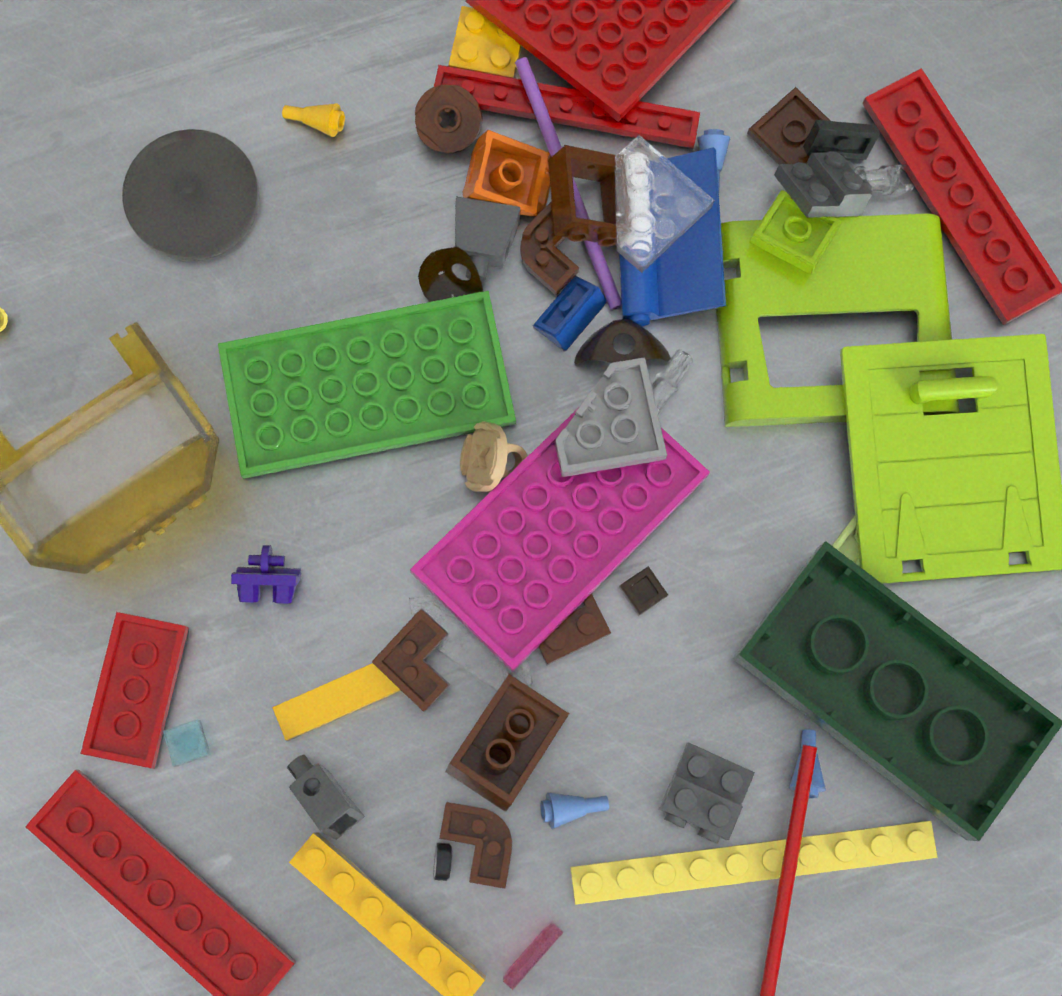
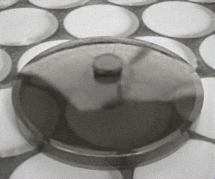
M199 129L174 131L150 142L137 154L129 166L122 190V201L126 217L142 242L163 256L183 261H197L215 257L236 245L252 226L258 211L260 198L258 180L245 153L226 137Z

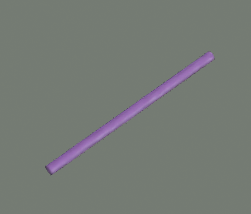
M526 57L520 58L515 61V65L552 157L562 146L529 61ZM573 177L576 217L590 220ZM584 240L610 310L622 307L621 298L600 245L597 242Z

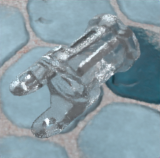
M882 165L879 169H868L864 166H857L855 168V173L863 181L870 183L872 193L902 195L914 189L913 184H902L899 180L898 175L905 172L906 165Z

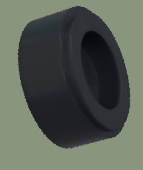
M436 843L434 880L447 881L450 878L452 846L450 843Z

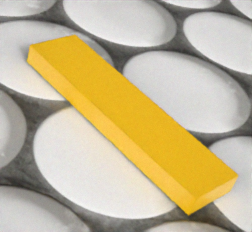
M372 663L272 707L285 740L289 741L401 690Z

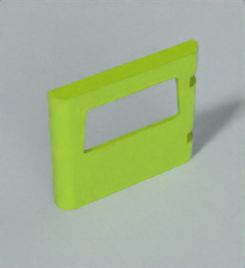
M926 213L835 217L841 220L842 223L811 275L750 243L752 234L762 220L721 223L724 268H736V278L724 280L726 306L717 308L725 427L846 422L843 385L777 388L770 385L758 323L759 317L915 311L918 315L917 342L952 340L940 217L935 214ZM743 368L744 381L731 383L730 369ZM955 369L919 371L920 380L956 378ZM958 399L923 403L924 416L960 413Z

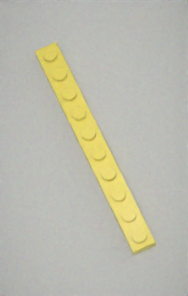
M921 821L802 837L795 876L938 858L932 822ZM786 839L572 866L570 870L575 905L778 879L781 874Z

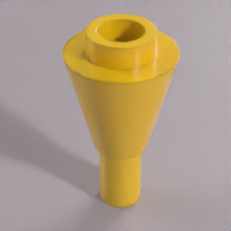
M338 103L306 106L304 108L284 105L282 110L283 118L302 121L304 124L331 137H335L338 131H342L345 124V113L341 111Z

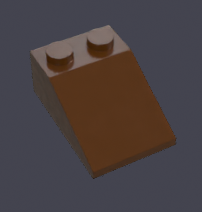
M508 674L450 761L445 772L506 812L570 713Z

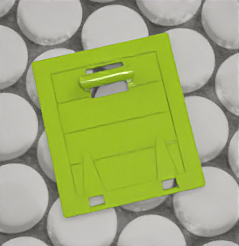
M1045 334L846 346L840 349L860 567L882 584L1062 570V484ZM972 368L973 377L920 380L919 371ZM975 398L976 412L925 416L923 414V403L928 401ZM1026 551L1027 564L1009 565L1010 552ZM920 559L922 572L902 573V561Z

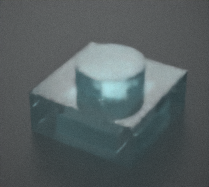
M197 719L163 731L173 766H179L211 755L201 720Z

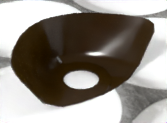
M458 246L431 252L420 266L418 274L419 285L429 302L452 298V294L454 297L484 292L475 264L467 252ZM454 264L464 265L470 271L471 278L469 280L458 278L453 273L452 266Z
M619 319L604 325L594 332L579 349L574 363L579 364L587 360L614 363L644 357L646 360L662 359L670 363L671 357L664 345L651 332L632 320ZM619 334L632 336L635 341L634 350L625 355L616 352L613 347V340Z

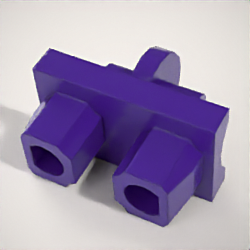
M263 545L261 555L248 556V565L261 567H237L236 572L231 573V584H237L239 602H259L261 585H273V602L289 604L293 601L296 585L301 580V568H272V566H285V556H273L271 545Z

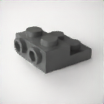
M835 151L811 153L807 164L799 162L795 164H779L774 174L807 218L862 216L872 196L870 183L863 181L855 173V168L851 161H846L843 155Z
M688 742L659 810L666 813L664 820L679 827L685 828L686 823L700 828L698 835L717 844L720 838L729 840L743 808L742 803L755 772Z

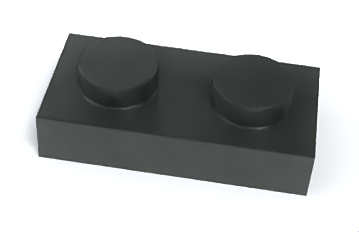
M816 120L803 148L809 156L811 153L835 151L848 159L867 160L880 132L877 126L872 124Z

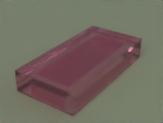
M550 921L503 974V982L513 990L563 934L562 929L553 921Z

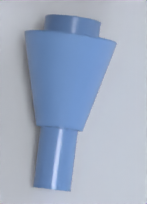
M708 129L704 131V135L697 137L700 150L712 147L716 149L718 189L720 191V172L722 171L730 137L724 135L723 130Z
M802 730L801 752L803 744L816 747L815 730ZM799 753L789 787L793 791H795L801 753ZM816 754L809 799L818 798L820 792L826 791L818 754Z
M547 792L546 800L540 803L542 820L544 823L549 822L551 829L583 817L586 813L609 810V801L607 796L584 799V797Z

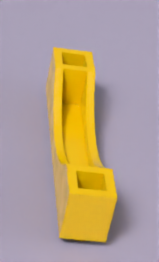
M319 832L313 833L289 861L293 867L443 996H473L485 981L486 975L409 914Z

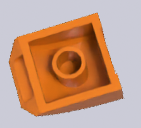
M487 130L478 138L471 153L465 186L462 191L463 197L520 207V215L536 217L547 204L550 190L548 160L551 158V155L544 150Z

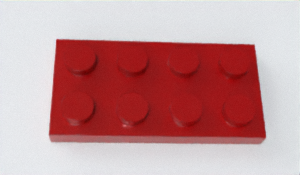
M116 612L80 754L155 769L189 627Z

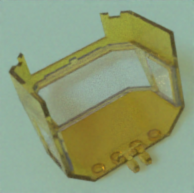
M138 320L125 327L128 335L121 338L116 333L109 338L133 372L132 374L17 450L0 429V525L31 566L87 574L94 569L99 573L115 561L113 555L123 548L128 552L135 548L141 549L146 545L144 534L151 530L158 536L166 532L165 528L177 519L174 515L186 506L189 510H192L207 499L205 493L211 487L219 437Z

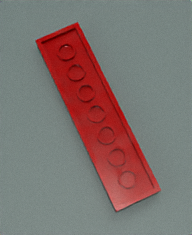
M920 68L865 97L862 103L931 213L940 217L942 230L1001 323L1005 325L1062 293V284L923 69Z
M74 770L25 826L213 996H269L296 963L80 770Z

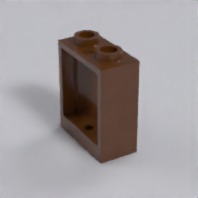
M564 145L548 160L555 236L567 237L570 241L574 242L584 240L597 242L598 245L607 247L617 244L620 239L631 232L623 156ZM573 177L600 182L604 222L576 217Z

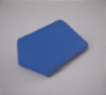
M575 276L534 323L533 327L559 348L566 351L604 307L607 300L598 286Z

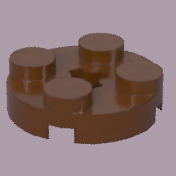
M445 84L432 87L417 102L415 107L417 134L425 145L435 151L453 154L465 150L477 139L480 133L483 116L479 104L470 92L458 85ZM454 110L456 113L454 117L457 122L454 127L448 125L443 128L440 125L443 121L440 116L441 112L450 113Z

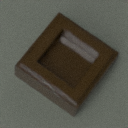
M649 566L619 585L620 590L638 616L668 597V593Z

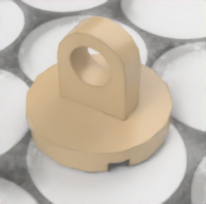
M484 421L477 423L473 427L475 428L473 435H467L460 457L461 473L467 477V482H464L466 487L472 491L482 493L492 491L499 484L501 478H506L527 457L526 451L521 446L507 443L506 434L501 426ZM512 452L515 457V464L508 471L506 469L507 457Z

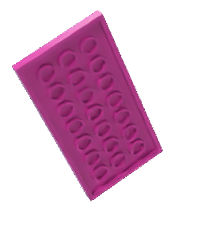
M576 409L410 569V573L513 672L708 477L710 471L663 428L661 430L667 452L666 460L562 477L555 441L561 431L566 428L574 417Z

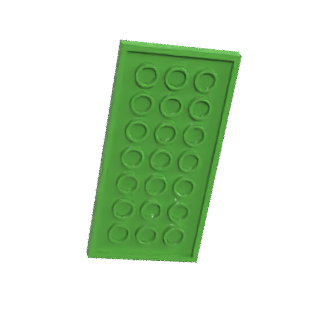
M489 291L218 343L240 474L243 479L474 433L475 428L473 427L477 423L484 421L495 423L501 427L516 424Z

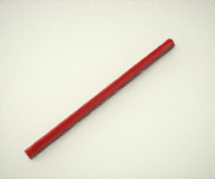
M805 744L802 746L760 996H775L817 753V747Z

